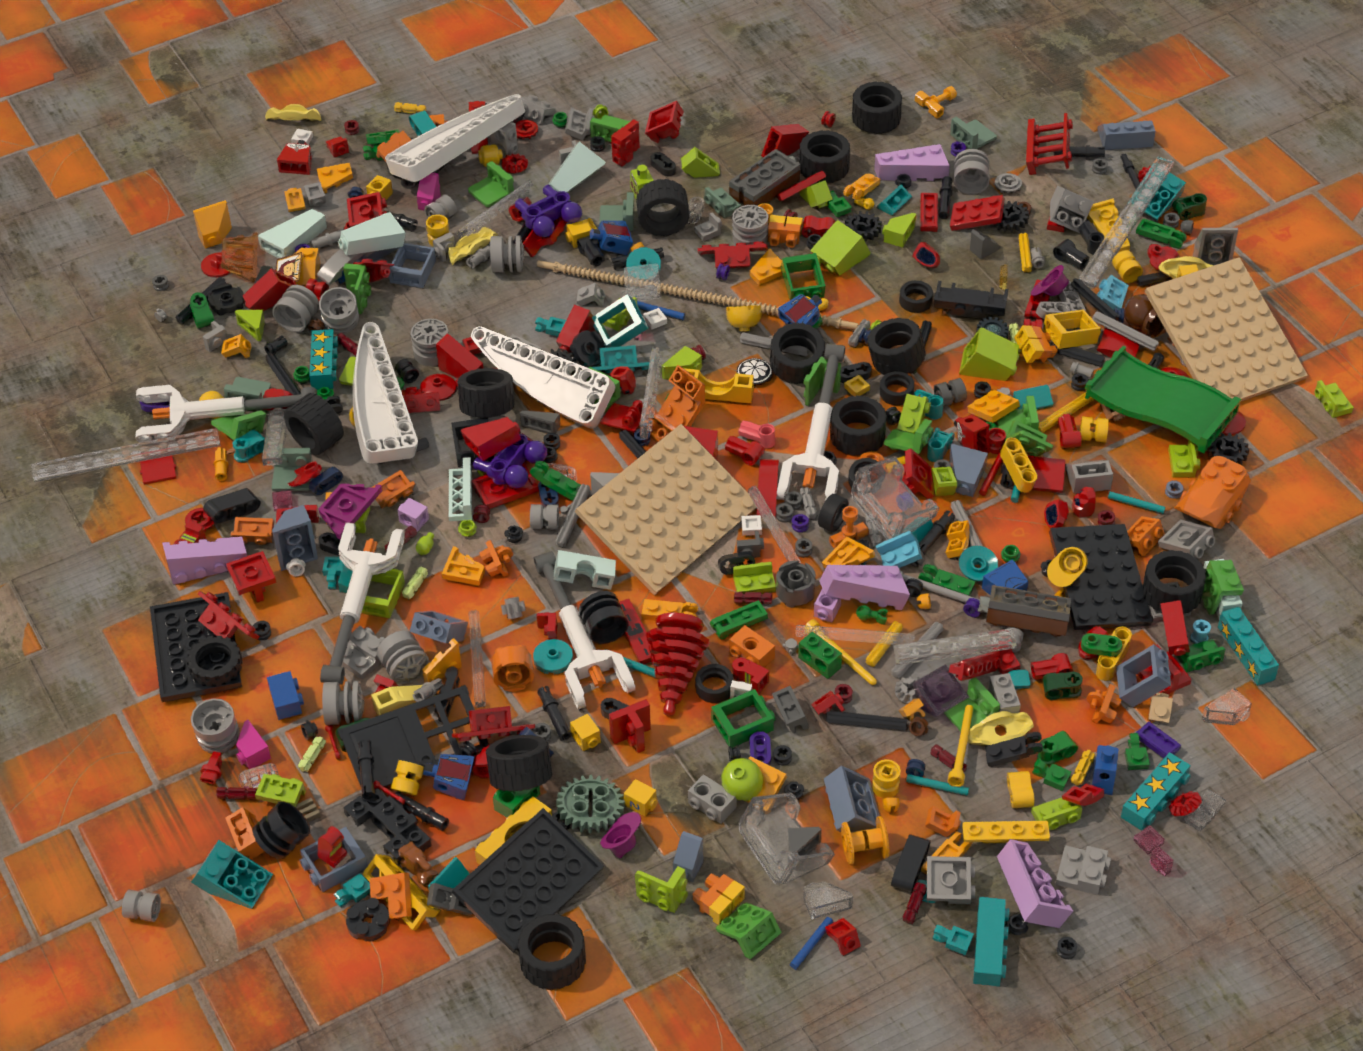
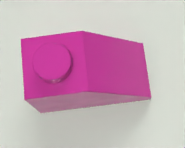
M431 173L419 181L417 192L418 209L424 210L425 206L432 202L435 203L436 199L441 197L437 173Z
M246 720L236 744L238 749L236 756L241 765L245 764L251 770L271 759L268 745L250 721Z

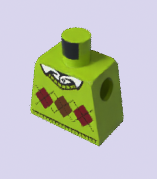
M639 165L637 169L630 172V189L634 192L636 200L639 190L645 184L654 181L646 165Z

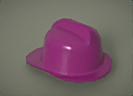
M1058 265L1051 270L1032 289L1030 294L1036 296L1044 292L1049 296L1059 295L1069 284V280L1063 273L1064 266Z
M630 812L618 818L607 834L601 839V846L605 849H610L617 858H622L627 852L631 851L636 845L635 832L641 823L640 815L636 812Z

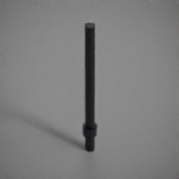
M1122 154L1120 158L1123 162V168L1128 173L1137 191L1141 184L1134 171L1135 167L1129 161L1127 154ZM1148 215L1150 221L1159 223L1158 220Z

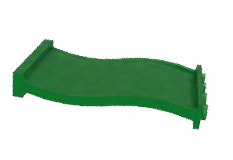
M1122 346L1118 351H1115L1112 358L1104 363L1103 368L1098 370L1094 378L1089 380L1085 386V390H1087L1086 399L1092 397L1118 413L1168 428L1196 444L1198 451L1202 453L1208 450L1237 415L1241 403L1240 398L1234 396L1232 399L1205 383L1154 368L1126 352V346Z

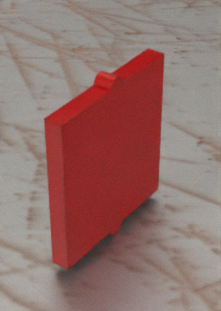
M172 454L140 461V475H142L144 485L176 479L175 469L177 467L174 464Z

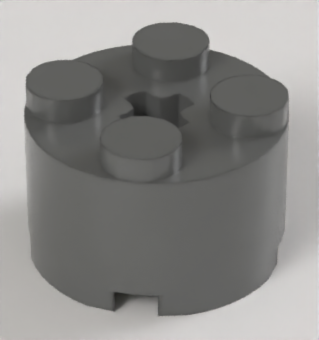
M795 560L780 566L776 575V594L787 607L793 608L814 599L816 574L812 566L807 563L805 565L800 564L799 561Z

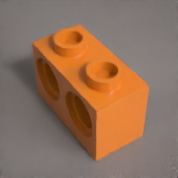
M242 807L225 818L239 853L252 860L265 852L253 836V827L258 823L254 814Z

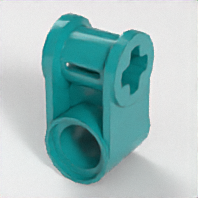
M920 389L914 392L915 396L927 397L931 403L929 413H925L926 417L935 420L943 416V398L941 396Z
M936 428L928 441L927 459L931 462L943 459L948 449L951 448V444H953L955 434L952 432L949 434L940 431V428Z
M256 430L249 431L233 441L232 444L235 449L234 459L241 463L248 461L259 453L264 452L268 448L269 441Z

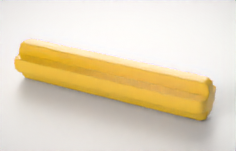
M1020 233L1019 247L1022 271L1031 272L1032 262L1028 234Z
M894 621L866 657L867 665L874 667L902 631L903 625Z

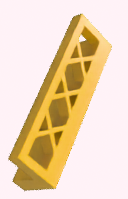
M376 854L363 872V876L370 882V878H374L371 873L376 866L379 868V877L405 872L400 866L395 864L390 855ZM410 879L411 909L415 908L419 915L414 921L411 917L402 919L412 930H417L425 917H436L440 910L427 905L428 897Z

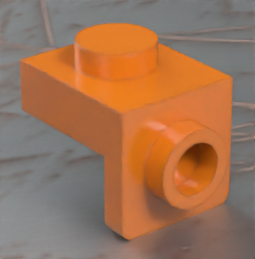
M932 806L928 810L925 827L948 837L959 829L961 812L956 810L950 815Z

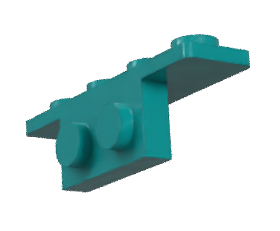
M636 345L599 348L601 366L591 368L597 371L606 370V373H611L614 368L620 366L629 367L632 371H635L634 367L640 366L642 370L652 369V365H656V361L637 363Z

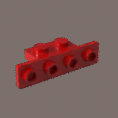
M562 217L553 221L555 228L549 237L542 238L537 236L532 229L523 242L524 249L530 257H534L541 246L552 245L557 241L558 235L564 231V227L567 224Z
M761 241L753 242L752 245L736 243V246L719 244V247L702 245V248H698L699 255L715 254L716 269L720 263H723L724 266L729 265L730 268L751 267L750 252L768 251L767 244Z
M408 387L406 390H401L408 413L440 410L438 392L421 393V389H417V387Z
M199 591L198 595L208 602L209 605L198 621L216 636L231 639L239 628L248 636L256 640L259 639L260 636L255 633L256 629L248 623L244 624L242 622L243 618L238 614L230 613L229 610L231 608L223 602L219 604L216 601L218 598L211 592L206 594Z
M993 651L950 664L949 673L956 674L955 677L958 680L964 681L995 672L1000 666V652Z
M510 706L470 710L471 731L452 733V738H459V741H470L471 736L486 739L491 738V734L498 733V737L509 736L510 731H517V734H519L526 726L529 729H534L535 724L512 726Z

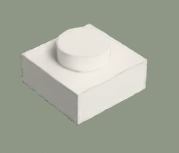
M297 129L291 141L297 144L299 140H304L309 145L313 138V132Z
M659 308L643 314V318L651 330L667 324V318Z
M761 515L741 516L743 536L755 535V531H759V535H762Z
M732 680L730 699L751 691L752 684Z

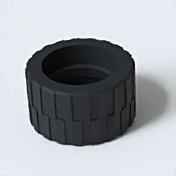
M875 81L861 85L855 90L852 102V121L856 127L868 133L877 134L892 131V129H895L900 124L902 95L895 86Z
M829 130L815 131L806 135L800 143V172L805 178H808L820 171H824L826 177L816 183L825 180L826 183H834L844 178L849 172L850 143L847 138Z
M657 179L645 184L639 190L636 197L638 221L646 232L656 236H669L679 232L688 223L690 217L688 197L685 188L681 184L669 179ZM662 203L675 205L673 209L665 212L651 210L653 206Z
M892 318L877 324L867 337L873 366L881 374L886 375L894 371L908 374L916 370L925 360L926 351L921 330L918 324L912 320ZM897 345H903V346H901V347H899V348L890 349V348H892V347H894V346H897Z
M805 323L786 324L782 328L780 327L774 333L773 339H771L770 366L775 375L788 383H804L806 375L811 373L813 364L817 363L820 357L825 355V341L822 334L811 325H806ZM790 346H802L810 350L813 356L803 361H794L785 357L781 351Z
M483 368L468 371L459 377L457 381L459 408L462 413L472 417L492 418L504 415L514 408L513 377L509 372L496 368Z
M315 393L306 394L284 411V420L288 431L302 448H310L313 455H320L344 435L342 422L333 407Z
M850 396L837 402L833 407L830 421V440L839 451L851 456H861L865 452L878 451L883 446L886 437L887 415L885 408L876 400L866 396ZM850 423H864L871 427L854 429L846 425Z
M1174 550L1160 552L1154 555L1146 566L1143 582L1144 598H1146L1149 606L1161 613V603L1181 600L1183 615L1190 613L1201 602L1206 580V570L1203 564L1189 553ZM1175 578L1185 582L1188 586L1171 587L1160 580Z
M519 735L506 737L495 741L486 749L490 784L496 789L502 791L529 790L539 787L551 779L552 767L549 744L546 739L540 736Z
M546 914L531 920L522 929L518 938L520 967L525 978L531 984L542 989H561L571 985L580 977L586 964L585 941L583 932L575 921L559 914ZM548 942H560L572 949L565 958L554 962L541 961L532 955L539 946Z

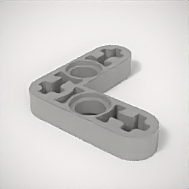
M1069 281V284L1058 295L1061 302H1040L1036 314L1045 319L1047 314L1083 309L1086 311L1077 291L1071 286Z

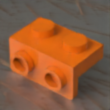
M403 130L400 133H394L387 143L383 142L377 147L376 156L378 158L382 157L385 160L389 153L411 141L410 137Z
M399 470L376 484L381 485L383 491L375 500L382 509L387 505L391 507L398 502L397 499L402 496L406 498L413 493L415 482H410L402 470Z
M235 517L234 532H231V537H242L244 544L247 542H254L259 545H265L266 542L272 543V529L274 528L275 521L273 518Z

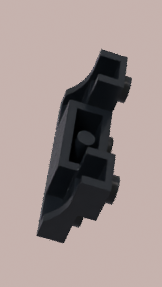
M938 281L934 297V308L950 309L951 315L984 319L987 317V314L1005 316L1009 289H1005L1004 295L994 294V288L992 287L990 292L955 288L956 283H952L951 288L941 287L942 281Z
M378 788L375 789L374 798H372V795L371 799H364L358 796L343 807L345 815L354 818L357 827L368 819H372V823L390 839V841L383 845L384 853L386 855L391 854L397 866L400 865V861L403 858L399 856L398 850L412 841L423 852L432 846L431 838L417 826L418 821L412 813L408 814L401 802L395 801L390 796L386 797Z

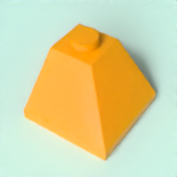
M226 200L193 210L198 236L204 248L221 244L232 229Z
M300 248L294 253L302 252L300 279L296 281L297 285L306 287V283L310 278L318 279L317 273L321 265L318 248Z

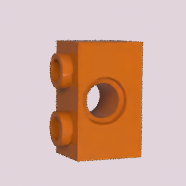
M745 625L729 639V652L735 658L748 659L764 668L775 659V645Z

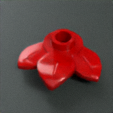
M1151 244L1147 250L1150 264L1156 270H1159V265L1165 260L1176 258L1179 255L1175 249L1168 246L1161 247L1158 244Z
M314 461L294 470L297 478L289 482L288 485L291 487L300 486L307 483L311 478L317 477L322 470L321 465Z

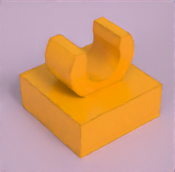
M919 698L913 699L898 710L902 717H908L910 722L913 720L916 712L921 717L925 716L924 711L919 709L924 705Z

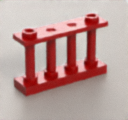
M1064 113V122L1042 126L1036 125L1034 118L1028 119L1026 165L1029 175L1036 174V167H1039V165L1064 161L1066 169H1069L1070 162L1072 161L1070 129H1073L1072 119H1069L1067 113ZM1064 129L1063 133L1038 136L1041 132ZM1063 140L1062 144L1044 147L1037 146L1040 143ZM1063 150L1061 155L1037 157L1039 154Z

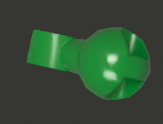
M861 605L857 608L856 615L860 620L873 618L878 623L885 624L888 610L880 609L873 611L868 606Z

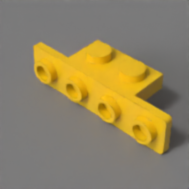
M1048 821L962 823L964 842L1008 843L1010 839L1021 842L1050 840Z

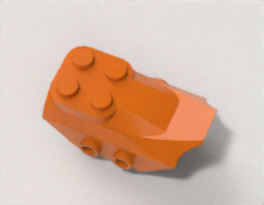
M1215 456L1203 468L1198 478L1192 480L1188 491L1185 490L1182 493L1180 501L1174 509L1214 528L1222 529L1225 523H1230L1234 512H1238L1242 505L1241 500L1251 482L1249 474L1242 465L1225 457Z

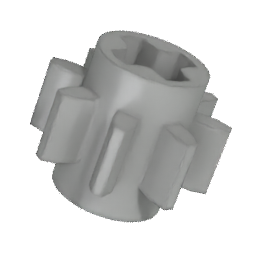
M519 597L504 599L505 604L501 605L502 614H507L508 619L521 617L522 611L526 610L524 601H519Z

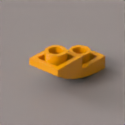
M968 520L955 521L950 524L946 534L949 539L945 552L948 558L958 557L968 548Z

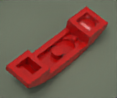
M760 459L757 515H761V518H776L779 460Z

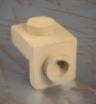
M1165 693L1153 695L1151 697L1148 720L1169 724L1173 698H1168L1169 695Z

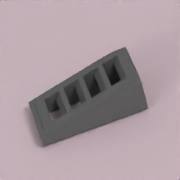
M536 411L520 412L521 426L544 433H557L560 428V414Z

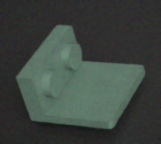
M957 116L951 120L950 135L959 142H963L968 149H978L997 138L996 134L976 119L967 124Z
M627 192V199L623 200V205H601L599 225L601 221H626L629 231H633L634 192Z
M236 377L233 385H225L224 397L243 396L245 400L263 398L265 390L270 389L271 383Z
M273 448L274 473L272 491H309L311 480L295 487L289 486L288 483L297 478L294 470L313 462L310 448Z

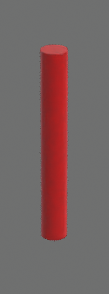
M998 453L979 490V494L982 496L986 495L1003 462L1000 453Z

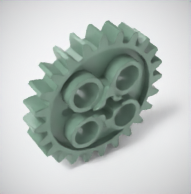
M582 775L580 781L573 778V784L567 781L566 787H561V792H558L556 799L557 813L560 814L561 820L565 819V825L572 823L573 830L580 827V832L588 829V832L591 833L592 829H595L600 833L601 827L607 831L608 824L612 826L620 818V815H623L625 805L624 794H620V788H615V783L608 784L609 779L601 781V776L593 779L592 775L589 776V779H585ZM589 791L593 792L592 817L588 816Z

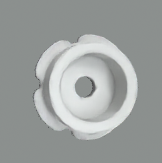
M294 558L287 563L286 569L289 570L292 576L297 577L304 573L306 564L303 560Z

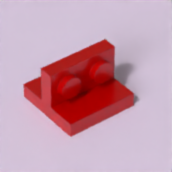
M913 449L906 450L905 464L898 467L899 495L902 496L903 493H908L911 496L920 492L927 499L934 497L932 467Z
M263 551L226 563L227 570L239 596L252 591L257 603L264 601L263 592H266L265 586L277 583Z
M1168 651L1166 653L1169 657L1168 665L1171 673V685L1158 693L1170 694L1190 685L1192 680ZM1152 665L1137 674L1141 680L1153 675Z
M647 699L609 714L610 739L613 744L627 739L630 747H634L637 753L645 751L644 732L651 730L650 704Z

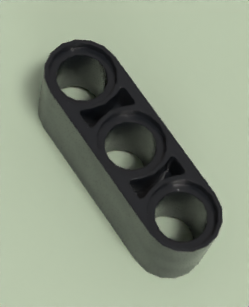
M244 488L208 500L203 510L214 523L219 524L235 517L255 512L260 507L261 501L250 489Z
M909 834L893 874L892 887L913 892L921 872V867L927 857L931 840Z

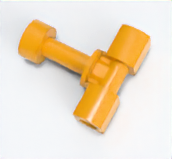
M952 86L945 88L943 94L937 97L935 95L930 97L924 91H919L915 94L914 101L922 107L927 106L931 115L935 118H940L944 113V108L940 105V102L945 99L950 101L956 98L957 92Z

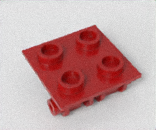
M362 259V262L353 263L366 265L370 283L389 277L390 267L394 266V264L387 263L386 260L372 262V259Z
M641 400L634 401L631 407L613 403L600 424L635 432L648 411L643 410V402Z

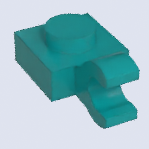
M537 317L535 331L543 332L546 330V334L559 336L566 320L550 317L549 320Z
M325 557L322 571L323 576H327L328 589H336L337 576H340L343 566L340 557Z
M359 873L344 883L343 889L334 893V896L337 898L335 903L339 907H343L352 899L356 903L370 894V883Z
M936 925L932 939L937 942H946L945 948L966 955L974 933L954 925L952 930Z

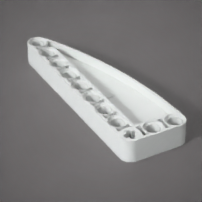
M519 94L511 95L472 110L397 148L385 157L390 173L412 182L425 178L525 113L521 96Z
M367 322L364 324L360 335L353 375V413L362 457L367 463L410 459L416 454L418 439L379 326L376 323Z
M476 327L473 329L471 338L498 369L509 372L513 377V382L523 391L547 408L584 427L592 429L599 424L615 390V384L608 376L486 328ZM545 358V361L540 364V361ZM576 370L575 374L571 376L572 371ZM589 376H592L591 379L588 382H586L587 378ZM599 399V402L594 404L595 400ZM592 415L591 419L586 421L587 417Z

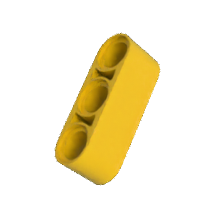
M1013 437L1008 438L1001 449V458L1017 489L1024 493L1030 492L1037 480V473L1021 442Z
M1118 627L1111 635L1118 637L1122 641L1120 654L1113 657L1099 656L1096 676L1100 680H1111L1117 672L1116 667L1122 663L1127 654L1132 633L1127 627Z

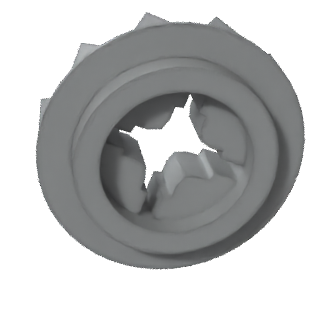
M1004 173L996 177L994 185H996V189L1000 190L1001 193L1007 192L1008 194L1009 192L1015 193L1019 191L1022 181L1017 175Z
M911 676L908 678L902 677L899 682H896L895 695L900 701L907 704L913 699L919 698L922 701L927 695L925 681H920L919 677L916 679ZM911 686H912V687L914 686V687H915L914 690L912 689V690L909 691V693H908V688H911Z

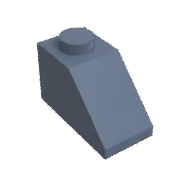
M683 831L673 861V873L677 866L685 869L686 879L693 882L703 864V838Z

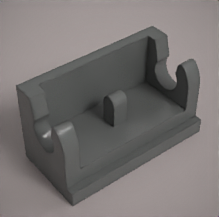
M791 686L772 693L779 711L792 733H796L795 727L801 725L803 730L809 729L806 717Z

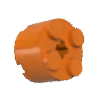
M524 645L499 647L495 650L491 663L494 683L497 686L503 687V690L508 692H516L526 688V684L529 682L530 684L534 679L532 658Z

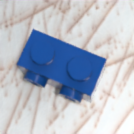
M291 671L267 677L278 720L302 714L301 705H304L302 694H297L296 690H299L297 678H292Z

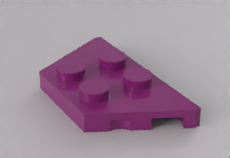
M339 484L319 507V514L337 538L341 540L345 524H355L383 491L382 486L376 485L375 488L365 487L364 484Z

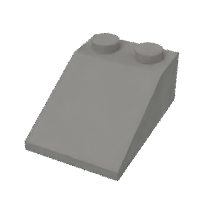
M1202 228L1194 245L1193 257L1200 258L1205 263L1213 266L1232 260L1238 228Z

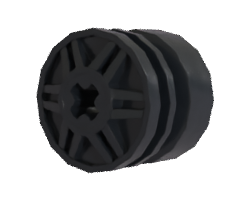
M599 591L593 593L580 604L578 609L579 615L586 626L590 639L594 643L607 644L616 641L627 631L629 627L628 619L621 608L617 596L613 592Z
M284 801L278 802L268 812L267 816H264L253 827V836L256 842L267 854L277 859H284L288 856L296 845H299L310 834V826L304 815L296 807Z

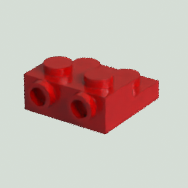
M635 119L611 135L612 161L621 167L633 159V152L640 148L639 122Z
M380 192L347 199L349 226L353 227L387 213V211H384V208H387V202L385 198H382Z

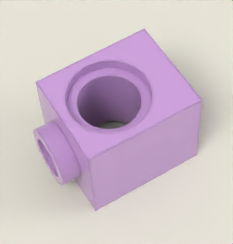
M408 498L398 508L399 522L408 527L413 526L417 532L429 520L427 506L411 498Z
M822 589L814 604V617L833 622L841 606V599L825 596Z

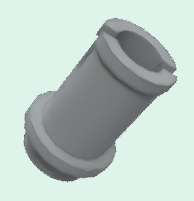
M1036 247L1030 250L1032 265L1035 268H1042L1045 264V258L1042 256L1041 249L1037 247L1036 251Z
M1073 362L1070 372L1072 375L1084 374L1090 380L1094 369L1080 365L1079 362Z

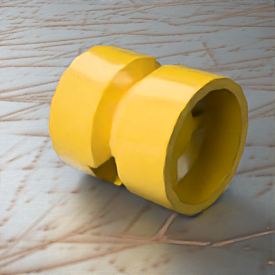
M432 215L426 220L427 237L431 246H433V240L449 233L448 219L443 215Z
M1129 250L1119 252L1112 259L1113 267L1125 283H1133L1137 281L1138 276H1142L1143 268Z
M1082 416L1080 425L1081 440L1091 441L1093 438L1096 442H1106L1108 419L1097 418L1094 420L1092 417ZM1090 427H1095L1094 432L1090 431Z
M886 759L875 764L872 789L876 796L892 798L899 792L901 770L896 762Z
M398 760L395 771L398 775L393 778L391 789L417 796L420 786L417 781L422 778L424 767Z

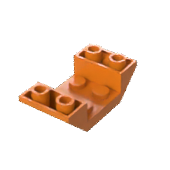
M677 365L668 380L675 386L658 414L649 412L640 426L649 430L650 435L658 442L680 424L691 427L705 404V384L680 365Z

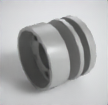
M967 149L957 154L954 159V185L956 189L967 195L979 194L986 190L990 180L988 156L983 151L977 149Z
M745 205L734 211L732 216V241L735 246L736 243L752 245L753 242L757 241L764 242V244L768 242V214L766 210L756 205Z
M491 236L490 259L492 273L504 272L505 265H509L510 272H513L514 264H516L517 272H522L524 245L521 236H516V244H513L512 236H509L508 244H504L503 236Z
M292 285L273 307V317L284 329L294 333L301 332L309 324L310 319L318 312L319 300L306 287Z
M342 287L331 288L323 293L319 300V308L325 328L327 330L333 329L334 334L338 335L352 331L359 322L358 307L354 294Z
M424 319L415 323L411 328L413 355L415 360L421 365L438 366L436 343L446 334H449L448 328L443 321L438 319Z
M402 630L387 636L377 649L378 659L386 668L391 679L397 684L404 685L419 679L423 675L422 669L430 662L427 654L424 653L423 648L420 647L419 642L410 631Z
M346 681L344 691H341L338 682H324L322 705L325 725H339L342 715H345L347 724L352 722V715L354 722L362 719L364 694L360 681L353 682L352 690L350 682Z
M213 698L203 701L193 710L191 723L198 744L203 750L209 753H213V751L222 753L234 747L240 736V731L233 708L228 702Z

